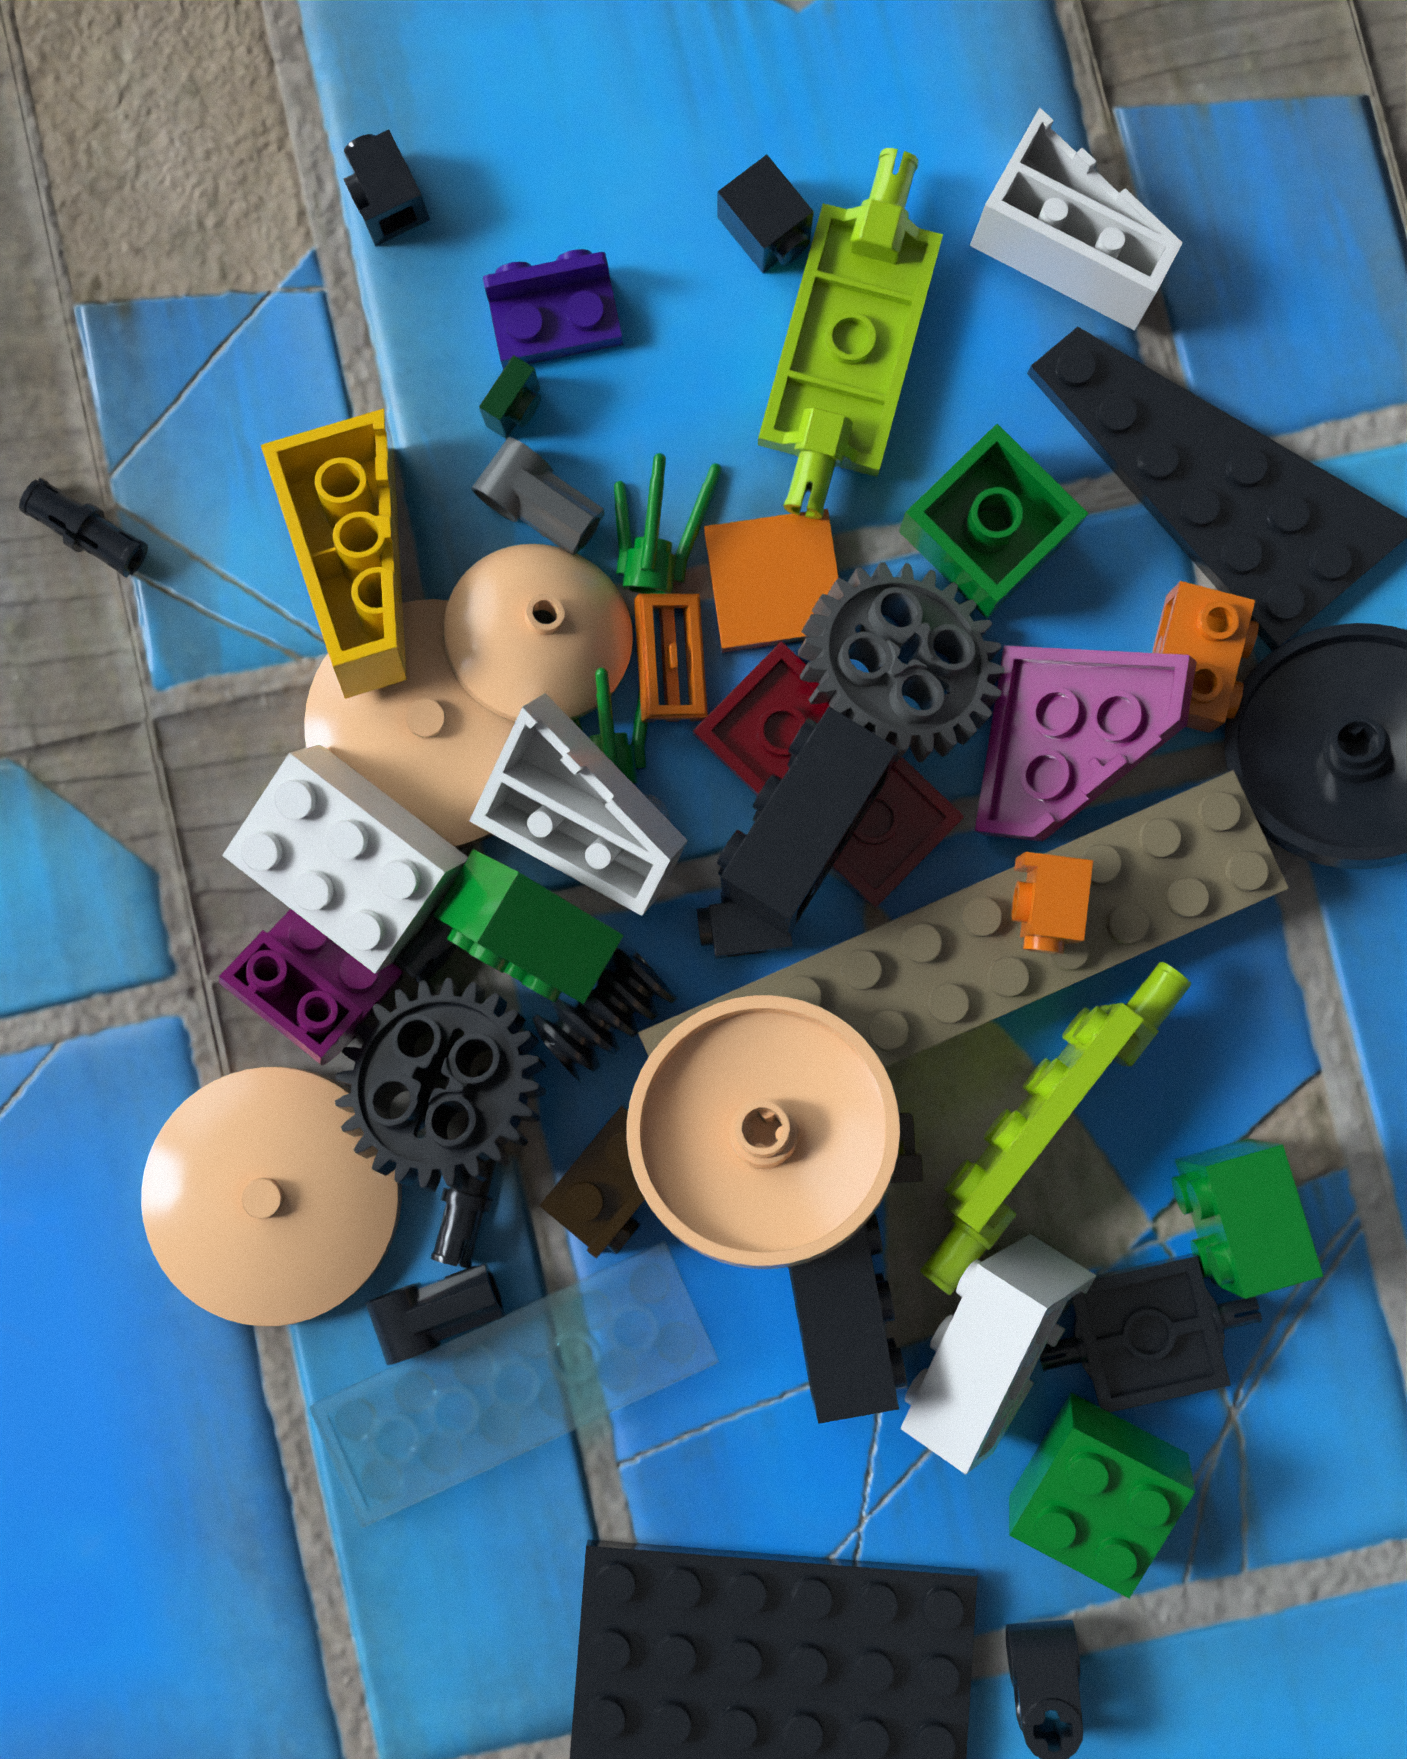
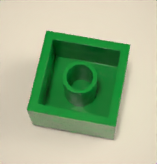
M996 424L905 512L899 533L950 583L955 582L958 585L957 590L967 600H973L977 604L975 608L988 619L1076 533L1089 513L1007 432Z
M474 849L434 914L436 918L453 928L447 940L466 950L470 955L501 973L505 972L517 979L526 987L554 1003L557 1002L563 992L584 1004L624 936L520 872Z
M1247 1138L1174 1159L1179 1175L1172 1177V1187L1181 1212L1184 1215L1191 1213L1198 1236L1197 1239H1193L1190 1242L1191 1251L1198 1257L1203 1278L1210 1277L1212 1284L1247 1299L1324 1277L1283 1144Z
M1070 1392L1009 1496V1536L1130 1599L1196 1492L1189 1454Z

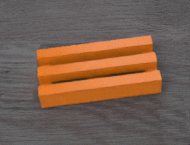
M638 594L634 598L641 721L655 722L656 720H666V722H678L684 719L703 721L708 716L700 594ZM653 608H659L665 705H659ZM674 608H683L689 705H680Z

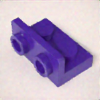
M585 249L571 250L561 254L553 262L533 266L527 262H512L500 266L493 274L483 276L484 288L489 302L503 369L513 355L527 364L623 345L605 252L592 253Z

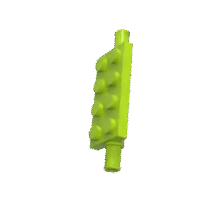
M885 148L881 150L869 199L864 200L861 206L844 209L822 204L758 436V446L798 457L788 496L783 504L786 511L798 516L805 493L810 492L805 517L810 519H821L823 517V508L834 467H841L876 477L879 474L943 234L920 229L909 220V213L905 206L919 161L915 155L906 151L903 153L899 171L894 175L893 170L898 149Z
M1159 962L1126 1005L1124 1003L1096 1006L1091 1011L1085 1007L1075 1016L1062 1034V1038L1068 1042L1064 1050L1052 1062L1045 1058L1036 1066L1022 1086L1029 1095L1014 1112L1006 1108L998 1115L983 1136V1139L990 1145L976 1163H972L968 1159L963 1161L946 1182L943 1190L950 1194V1196L942 1206L954 1215L951 1221L955 1225L920 1269L924 1276L951 1296L968 1266L974 1260H979L986 1249H991L1015 1218V1211L1003 1202L1112 1060L1121 1066L1130 1067L1136 1062L1159 1032L1157 1030L1192 985L1185 976L1170 965Z

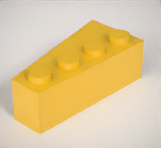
M384 408L262 444L261 448L344 698L347 699L407 680L394 447Z

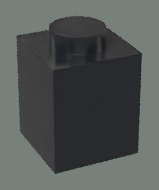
M767 154L717 192V218L762 273L777 262L782 266L791 263L808 247L814 211Z

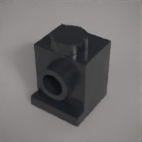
M389 129L376 136L367 134L357 137L345 147L344 155L353 174L343 178L375 246L430 221L421 192Z
M720 892L721 903L696 909L701 946L714 945L715 959L790 950L793 947L791 933L789 936L783 934L741 906L725 899L722 896V892Z

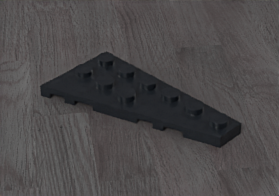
M1078 326L1034 362L1028 370L1027 375L1219 591L1255 600L1251 620L1258 622L1257 635L1272 651L1288 640L1407 538V518Z

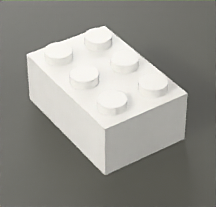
M321 744L293 751L287 755L222 855L373 973H377L395 962V958L401 955L414 941L430 918V913L442 901L468 859L465 854Z

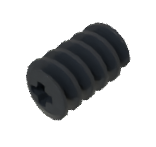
M618 947L611 956L616 970L611 972L604 968L596 982L597 986L591 990L584 1004L577 1001V1004L572 1006L559 998L556 1003L552 1002L558 1018L555 1023L538 1014L532 1018L541 1040L580 1083L581 1081L575 1067L576 1063L593 1072L600 1067L594 1047L598 1046L611 1054H615L620 1050L613 1032L615 1029L631 1037L638 1034L639 1030L633 1017L634 1012L654 1020L658 1016L652 999L654 995L670 1003L678 999L636 950L631 955Z

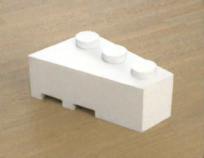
M1039 107L984 206L970 246L1135 331L1183 242L1126 188L1119 193L1094 169L1096 160L1083 148L1078 152L1071 148L1051 129L1054 120Z
M546 693L522 707L469 820L471 823L641 916L661 895L688 842Z
M1031 1234L982 1262L978 1259L974 1260L965 1270L957 1285L956 1293L962 1299L955 1314H950L943 1320L931 1340L930 1348L936 1351V1354L929 1368L923 1369L916 1376L906 1393L905 1402L910 1404L911 1407L900 1429L965 1475L990 1457L1034 1384L1029 1378L1046 1343L1055 1347L1065 1331V1328L1058 1325L1057 1321L1067 1301L1081 1291L1087 1293L1097 1275Z

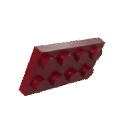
M782 641L693 730V735L756 796H758L773 773L782 779L789 769L787 764L792 756L788 750L804 722L810 718L818 723L827 708L830 707L828 702L810 704L808 699L819 683L806 682L800 679V674L806 664ZM901 757L898 762H894L890 777L832 869L875 909L964 816Z

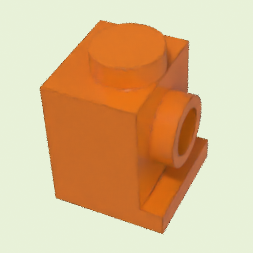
M1024 852L1016 857L1014 871L1027 873L1026 882L1017 881L1012 901V921L1021 922L1020 938H1024L1023 950L1047 954H1064L1065 944H1075L1084 941L1093 860Z

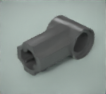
M508 437L471 490L486 505L512 522H517L520 519L572 555L577 554L581 549L585 548L597 531L598 525L605 515L604 509L554 475L551 466L536 452L520 441Z

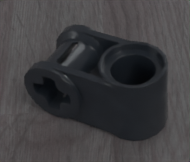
M1072 1619L1005 1624L1007 1660L1014 1690L1016 1717L1019 1727L1023 1732L1025 1743L1031 1752L1040 1759H1069L1078 1751L1083 1741L1084 1730L1079 1692L1080 1658L1074 1623ZM1056 1710L1059 1718L1053 1721V1731L1042 1732L1039 1725L1044 1723L1045 1712Z

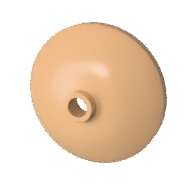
M521 544L506 547L485 556L470 567L460 578L451 593L446 607L443 640L448 662L457 680L466 692L486 709L508 720L516 721L524 705L546 693L571 720H575L598 708L595 672L598 668H605L608 671L611 695L618 687L630 661L633 629L630 614L621 593L612 580L599 567L581 555H572L560 547L545 544ZM538 610H546L553 615L555 621L550 624H542L534 618L533 613Z

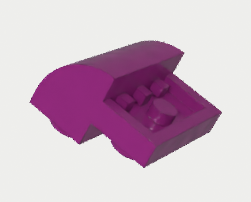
M290 909L268 933L262 930L219 975V984L320 1065H325L334 1059L358 1035L355 1029L357 1024H363L374 1011L373 1006L376 1003L380 1005L402 979L403 971L392 963L379 972L373 973Z

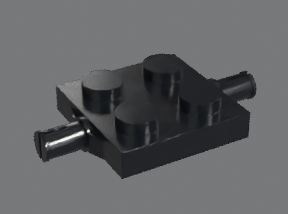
M1190 1253L1097 1275L1087 1293L1081 1291L1071 1298L1075 1312L1074 1337L1059 1340L1055 1347L1046 1343L1040 1355V1362L1043 1372L1081 1363L1092 1379L1098 1406L1108 1412H1115L1231 1386L1223 1356L1224 1330L1257 1322L1262 1323V1316L1257 1310L1260 1308L1255 1296L1217 1304L1205 1287L1197 1255Z

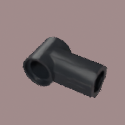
M487 1262L447 1275L443 1279L421 1286L420 1282L404 1286L365 1303L387 1365L396 1364L421 1355L440 1346V1340L502 1318L505 1315L499 1288Z

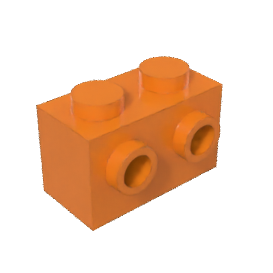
M1180 581L1166 595L1152 653L1190 655L1197 661L1186 727L1210 733L1223 725L1226 718L1233 719L1238 711L1244 687L1242 682L1235 681L1241 658L1247 659L1250 656L1258 634L1259 624L1251 620L1255 600Z

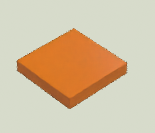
M828 508L824 509L821 519L806 518V512H800L799 516L785 514L704 526L722 653L778 645L781 641L786 644L806 639L807 636L801 631L810 615L814 614L812 612L813 607L822 594L828 595L832 585L838 579Z

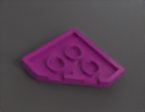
M1004 646L1001 661L1004 673L999 678L997 686L1002 692L994 705L975 832L984 836L1044 841L1187 726L1197 661L1190 655Z

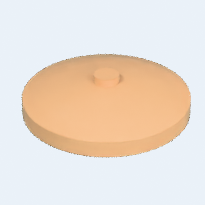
M429 599L404 602L402 604L407 680L345 699L329 654H327L316 672L306 703V747L317 744L323 745L438 835L459 849L494 836L469 820L515 721L501 717L483 707L466 692L454 675L447 659L443 640L444 617L449 600Z
M753 995L726 1000L702 1009L676 1026L661 1040L648 1057L634 1085L628 1108L626 1138L628 1155L638 1187L651 1210L675 1237L700 1254L721 1263L750 1269H778L810 1262L828 1254L844 1244L868 1222L884 1198L894 1174L898 1158L900 1122L896 1096L885 1067L875 1051L856 1030L838 1016L811 1003L782 996Z
M290 1067L246 1069L221 1077L199 1089L186 1099L164 1124L155 1139L144 1170L141 1201L143 1223L147 1239L160 1267L170 1281L196 1305L216 1316L246 1325L282 1326L295 1324L326 1313L347 1300L372 1277L381 1265L392 1244L400 1219L402 1184L394 1181L395 1170L384 1176L372 1169L376 1155L366 1159L355 1153L354 1148L363 1136L353 1137L342 1131L341 1126L355 1115V1113L346 1112L335 1105V1100L351 1093L347 1087L326 1076L304 1069Z

